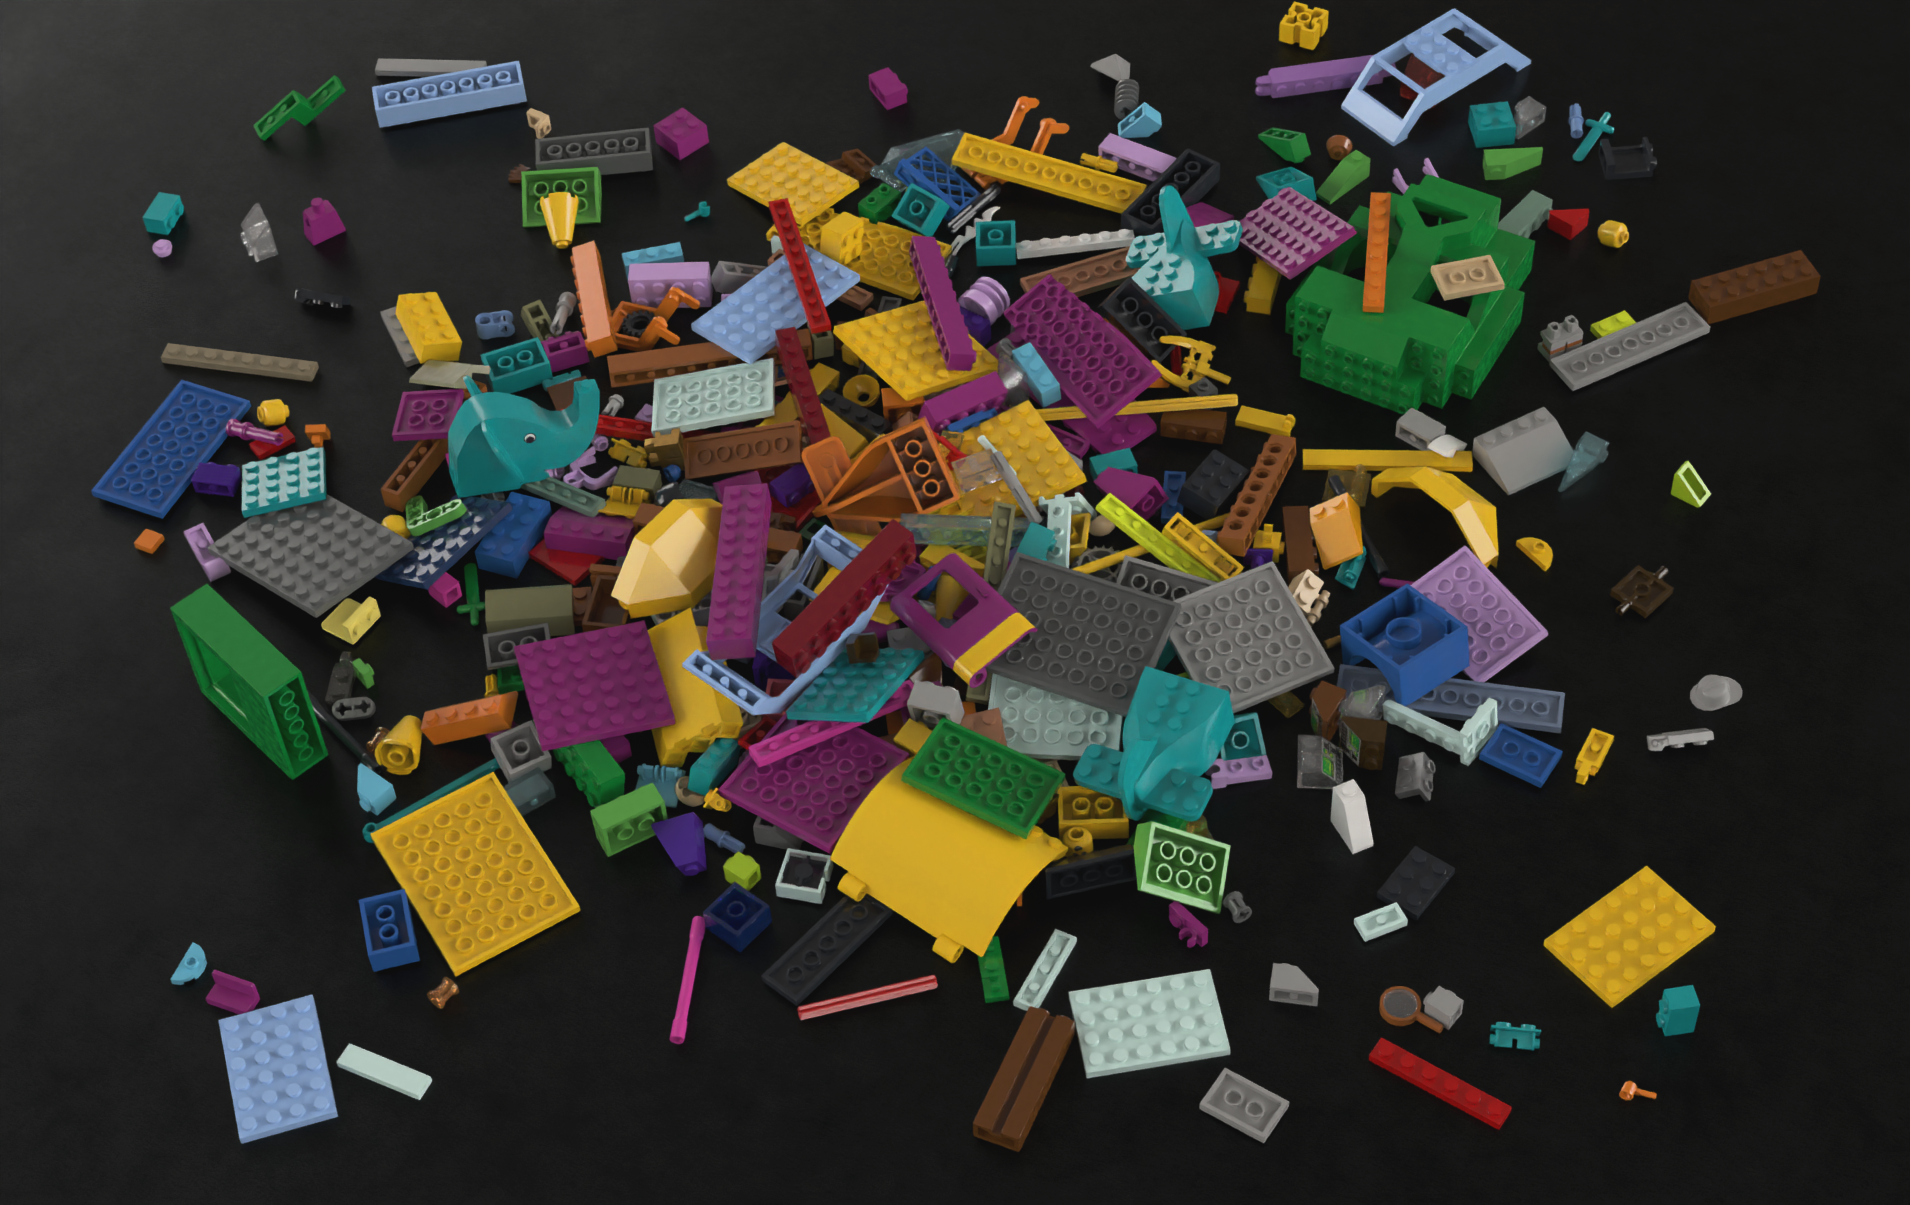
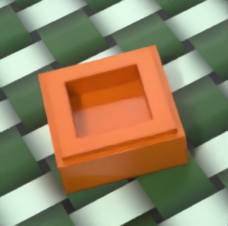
M145 529L134 542V545L137 549L153 554L165 539L162 534Z

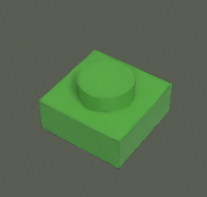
M360 658L353 661L352 665L355 674L368 689L375 685L372 677L374 675L372 667L368 663L364 664Z

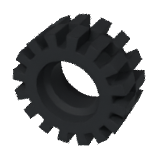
M639 310V313L633 311V315L628 314L627 318L623 319L622 328L624 335L636 338L641 337L652 319L656 317L654 313L651 312L649 314L647 310L645 313L642 310ZM639 327H646V328L641 329V330H636V328H639Z

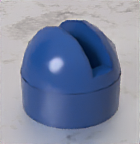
M672 464L663 469L664 475L670 483L681 477V469L677 465Z

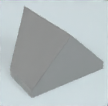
M1117 54L1096 61L1090 66L1120 82L1121 80L1129 79L1130 63Z

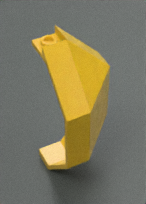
M1429 467L1388 468L1372 479L1371 494L1377 498L1394 486L1422 489L1452 513L1474 555L1487 568L1490 564L1497 568L1496 507L1456 476Z
M713 499L672 500L633 538L611 594L612 597L619 600V604L624 609L629 610L630 619L684 610L690 607L694 608L713 589L722 504Z

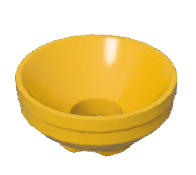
M857 375L845 384L843 396L867 409L878 401L880 386L872 376ZM862 394L869 395V399L865 402L858 400Z

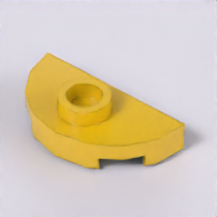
M1533 537L1522 538L1516 541V546L1544 571L1551 566L1553 553L1546 542Z

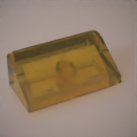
M1290 691L1268 699L1271 704L1288 718L1305 707V704Z

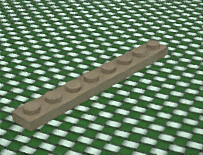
M171 343L167 344L161 356L163 363L310 382L313 381L319 368L318 363L314 361Z

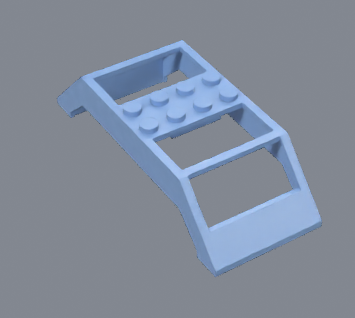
M1454 8L1372 56L1343 101L1341 109L1386 142L1395 146L1407 139L1408 133L1421 114L1427 109L1504 63H1507L1518 72L1531 64V60ZM1455 27L1464 31L1466 37L1468 36L1488 50V52L1475 58L1442 34ZM1413 53L1419 60L1446 77L1424 89L1391 66V64ZM1383 69L1419 94L1403 119L1363 91L1370 78Z
M824 525L811 538V543L797 568L761 602L757 649L777 662L772 642L785 630L791 621L783 618L776 611L796 591H799L812 601L818 596V594L803 585L817 556L842 571L863 549L827 525ZM883 594L877 595L872 600L870 607L863 611L850 627L846 628L840 638L827 647L825 653L820 658H816L811 663L809 670L804 674L802 673L778 697L769 696L723 663L727 659L711 660L709 651L700 652L698 649L695 650L682 663V667L752 715L782 713L846 648L845 644L849 635L861 633L866 628Z

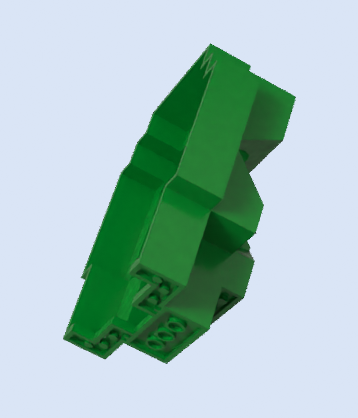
M1426 174L1419 186L1411 183L1403 196L1387 192L1391 193L1384 313L1363 312L1365 282L1347 276L1354 269L1366 267L1370 209L1360 205L1347 222L1354 227L1357 234L1315 262L1286 303L1285 333L1293 335V355L1301 358L1300 377L1403 415L1411 407L1418 410L1423 402L1442 409L1452 393L1468 399L1473 398L1521 322L1525 293L1519 291V288L1532 269L1535 245L1534 240L1498 229L1501 198ZM1442 218L1452 221L1451 223L1441 225ZM1491 255L1505 283L1502 290L1460 297L1470 305L1467 317L1427 304L1435 290L1439 291L1431 274V266Z

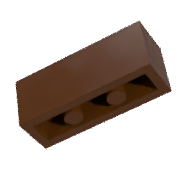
M1206 409L1165 411L1161 418V436L1222 444L1226 430L1227 412Z

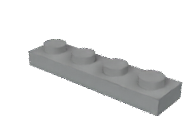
M396 306L381 311V317L405 366L409 367L420 363L395 314Z

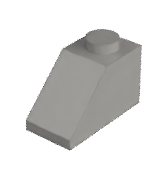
M1273 963L1270 1001L1309 1006L1318 1005L1319 989L1298 966H1292L1287 963Z

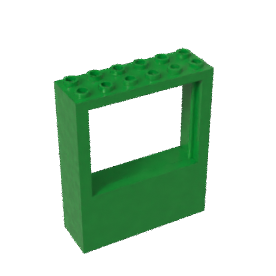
M205 584L170 608L201 692L290 779H295L328 756L301 671L208 584Z

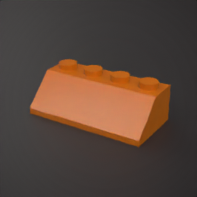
M508 692L426 711L421 731L434 745L511 729L518 692Z

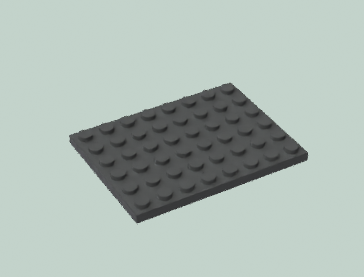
M326 494L327 499L255 515L207 548L210 555L215 558H221L227 565L317 618L408 554L414 547L411 541Z
M1016 552L997 592L1034 625L1038 631L1035 633L1029 632L985 669L987 672L1126 717L1145 666L1155 668L1181 611V604Z

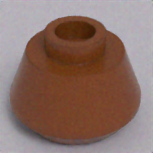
M1335 135L1327 140L1326 149L1331 158L1342 160L1351 152L1352 142L1343 135Z

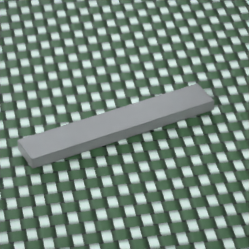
M378 58L375 74L377 76L430 77L486 67L487 64L486 61Z

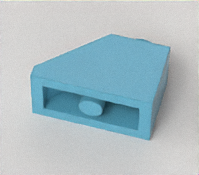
M1144 102L1118 123L1119 136L1122 138L1149 137L1162 126L1161 113Z
M362 763L358 765L357 792L360 798L359 804L365 811H371L379 815L396 799L393 785Z

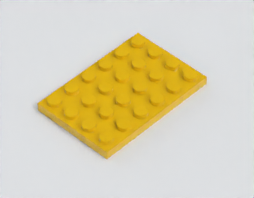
M785 142L778 144L775 148L727 179L728 186L769 207V201L788 198L795 221L802 226L859 188L858 180Z
M1646 866L1546 938L1544 946L1613 1008L1715 932L1716 926Z

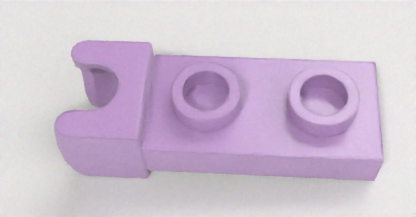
M1267 755L1227 761L1216 759L1205 772L1206 775L1211 776L1213 789L1226 787L1227 784L1272 778V770Z

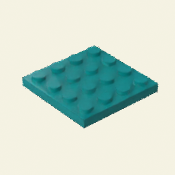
M323 447L310 448L306 451L292 452L284 456L270 457L267 460L253 461L242 465V513L244 518L327 499L326 459Z

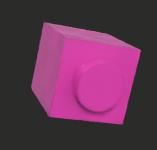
M447 572L428 588L429 594L446 608L462 596L459 582Z

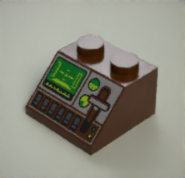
M1321 681L1317 688H1313L1310 694L1312 704L1309 708V714H1311L1310 724L1321 748L1322 737L1330 742L1341 725V716H1345L1347 690L1325 681Z

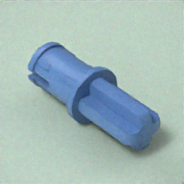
M1575 103L1569 107L1570 118L1568 123L1571 126V137L1580 138L1583 134L1582 124L1584 119L1581 116V107Z
M711 823L704 827V837L715 842L719 848L725 847L735 854L738 851L743 853L745 844L730 836L728 831H722Z

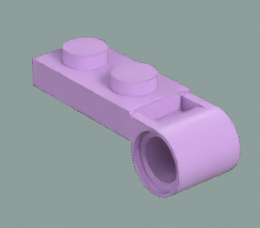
M204 523L184 531L187 541L211 582L231 573L229 565L221 558H215L209 554L207 547L212 545L214 541Z

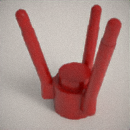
M932 430L935 438L950 450L946 457L949 469L951 471L954 468L960 470L966 463L968 456L958 450L944 436H939Z

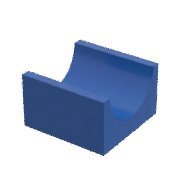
M1408 583L1340 625L1343 664L1354 666L1365 658L1370 660L1387 679L1394 693L1396 703L1405 707L1470 666L1468 626Z

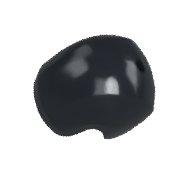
M678 482L666 484L656 492L654 497L656 506L666 507L672 500L684 499Z

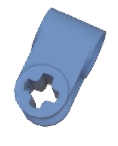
M502 310L477 315L475 322L478 337L490 339L511 336L515 332V327L512 324L513 314L510 311Z

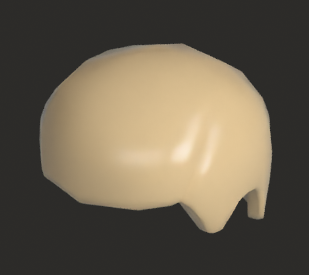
M1101 514L1090 521L1089 533L1094 536H1104L1109 534L1116 525Z
M689 776L680 777L674 787L678 799L691 807L703 804L705 802L703 801L704 795L687 789Z

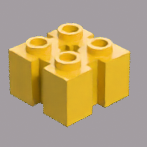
M1294 1L1288 10V15L1285 14L1280 22L1279 41L1292 45L1297 42L1300 43V47L1314 50L1319 42V37H1322L1328 28L1329 11L1314 7L1313 10L1308 9V5Z

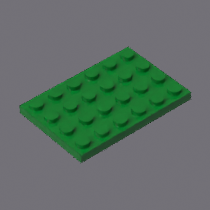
M942 717L902 774L901 781L1027 839L1060 788L1066 774Z

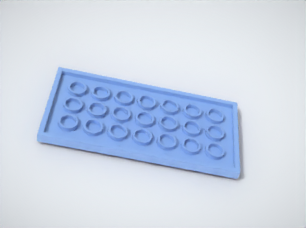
M804 244L825 307L860 281L858 273ZM785 254L691 324L692 331L751 365L776 346L775 330L791 327L798 329L806 323L807 319Z

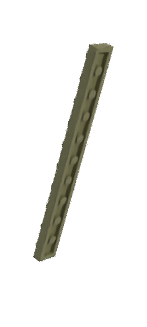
M995 501L992 510L983 579L998 591L1007 573L1016 505ZM987 672L985 681L976 688H971L967 684L965 701L988 704L992 673ZM981 673L976 675V679L980 677Z

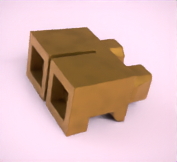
M680 428L671 429V434L666 435L655 432V438L645 439L644 449L646 453H650L649 461L651 467L661 466L663 470L665 467L674 464L679 466L681 470H685L683 436Z

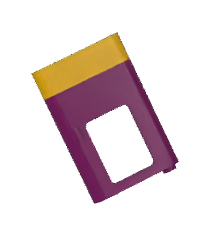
M951 553L944 557L900 594L894 596L890 604V610L971 688H976L985 681L987 677L985 668L1029 632L1035 633L1038 631L1034 625L956 553ZM942 572H947L979 602L978 605L949 628H944L912 598L914 594L927 586L929 582ZM981 673L980 677L976 679V675Z

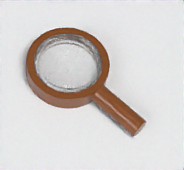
M1395 986L1387 989L1381 995L1379 1010L1381 1016L1388 1023L1396 1026H1406L1418 1021L1438 1033H1441L1444 1025L1420 1012L1421 1000L1412 989L1404 986Z

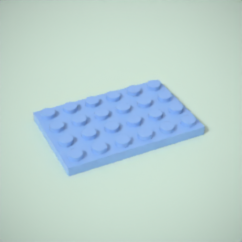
M313 995L219 1020L238 1133L242 1144L338 1117Z

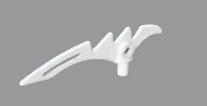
M992 207L983 212V220L975 218L974 227L966 226L965 236L958 235L951 244L952 255L956 256L963 244L976 237V222L991 221L993 213L1000 209V207Z

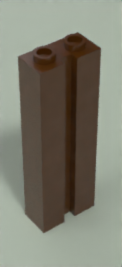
M1029 1006L973 1122L975 1137L1020 1152L1073 1040L1075 1021L1063 1015L1052 1017L1043 1008Z

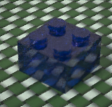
M736 882L703 912L706 929L739 952L747 947L772 922L769 905Z

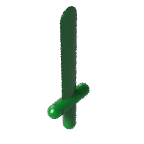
M468 563L464 566L467 604L459 605L457 612L460 614L470 612L471 624L477 626L479 624V611L486 610L485 602H480L477 566L474 563Z

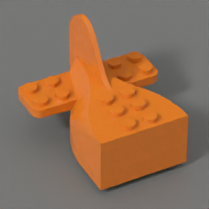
M926 416L878 438L861 453L853 464L842 440L837 436H830L806 447L802 451V460L822 502L815 507L813 514L815 518L827 515L834 530L877 536L882 530L879 521L890 522L892 519L897 522L910 521L960 499V491Z

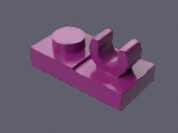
M1174 901L1169 905V920L1173 926L1181 929L1179 939L1182 940L1187 936L1191 937L1187 941L1189 948L1193 947L1196 942L1201 947L1207 944L1208 929L1179 902Z

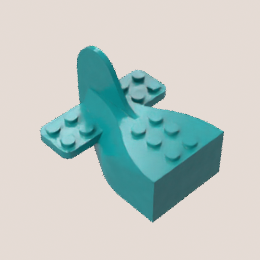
M1164 186L1159 194V207L1164 233L1134 238L1127 253L1126 262L1129 268L1141 267L1132 279L1183 330L1210 326L1218 301L1219 284L1207 257L1234 251L1239 245L1243 228L1237 220L1194 227L1177 190L1172 186Z
M1145 666L1124 722V752L1099 744L1087 746L1073 772L1076 784L1122 800L1125 814L1131 820L1139 821L1148 809L1187 821L1198 820L1213 793L1211 782L1199 776L1212 766L1235 723L1229 691Z

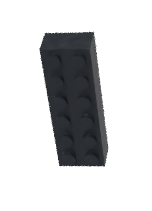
M1187 149L1121 214V229L1133 230L1134 238L1164 233L1159 207L1161 188L1164 186L1174 187L1179 193L1185 208L1194 205L1219 181L1220 163Z

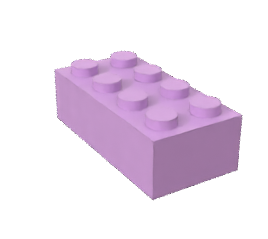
M709 262L630 264L628 284L632 303L657 308L670 288L675 287L698 300L700 307H712L713 287ZM681 302L677 308H689L690 306Z

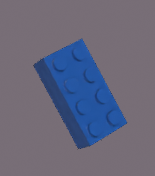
M511 492L506 502L510 503L513 510L483 537L475 550V556L479 569L517 579L530 558L528 552L539 543L548 521L553 515L549 501Z

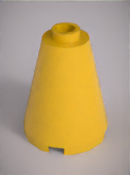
M568 192L550 193L548 198L544 199V196L540 198L541 210L552 244L560 249L567 248L572 243L579 203L578 196L575 195V198L571 197V193Z
M940 576L937 581L936 621H939L942 617L953 619V613L969 594L951 576Z
M411 715L403 717L378 743L375 749V758L380 766L383 764L387 767L388 772L397 775H407L417 768L422 740V722L419 718Z

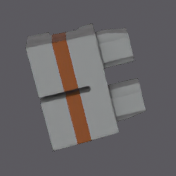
M1573 315L1565 317L1563 323L1552 322L1548 324L1547 329L1541 331L1543 342L1538 343L1537 349L1549 362L1555 357L1581 347L1583 331L1578 326V320Z

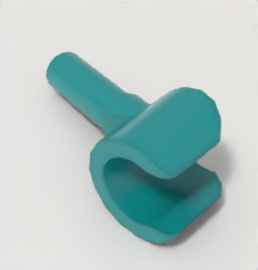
M706 201L700 202L699 210L684 218L687 222L698 216L707 217L710 214V206H707Z

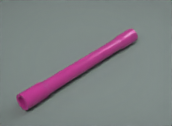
M701 916L693 918L690 930L687 958L676 1015L670 1035V1041L676 1044L683 1043L685 1039L689 1005L701 942L706 927V919Z

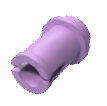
M594 434L591 441L593 447L597 451H604L608 447V439L601 434Z

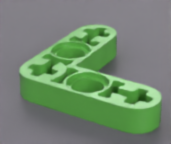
M420 495L415 496L406 503V526L412 536H419L461 517L467 509L460 499H456L428 511L423 497Z

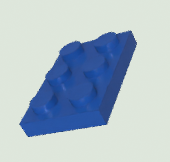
M1501 723L1481 751L1479 760L1541 788L1561 759L1563 751Z

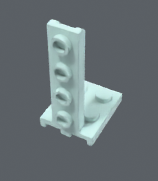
M1079 492L1075 493V497H1065L1063 494L1055 495V499L1047 500L1041 496L1039 497V506L1048 514L1047 528L1055 531V540H1057L1053 552L1049 551L1046 556L1047 562L1069 568L1071 515L1090 513V521L1097 517V512Z
M1488 698L1484 704L1477 708L1474 716L1465 722L1460 732L1392 700H1386L1383 703L1384 720L1404 728L1410 733L1419 735L1429 742L1436 743L1448 751L1459 754L1460 762L1467 766L1482 751L1498 728L1497 701Z

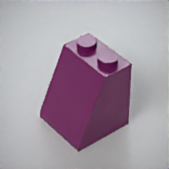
M1108 467L1094 481L1104 498L1111 493L1145 521L1169 499L1155 478Z

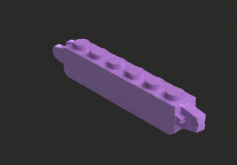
M1374 55L1273 68L1268 72L1267 76L1256 78L1258 87H1256L1255 93L1259 96L1271 95L1272 98L1351 88L1370 58ZM1383 69L1374 74L1366 85L1383 83V78L1392 74Z

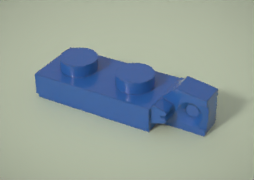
M995 408L975 413L948 425L943 436L947 440L952 437L955 439L961 436L964 431L972 427H978L980 423L997 416L998 413Z

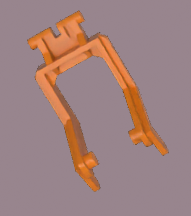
M1026 96L1018 98L1004 133L992 140L1007 145L1012 144L1025 114L1031 108H1036L1039 105V100ZM1053 118L1042 119L1040 121L1041 128L1031 148V152L1043 155L1051 135L1065 134L1068 132L1069 126L1066 123H1057ZM961 167L964 172L971 178H974L985 190L995 181L1001 184L1008 182L1007 180Z
M675 287L670 288L657 308L621 301L619 306L613 311L610 309L617 347L636 352L652 350L660 337L677 345L680 342V338L667 330L668 320L681 302L693 309H698L700 302ZM639 310H642L645 313L647 310L649 314L652 312L656 316L640 338L618 334L622 327L623 319L627 318L628 314L633 315V311L639 313Z

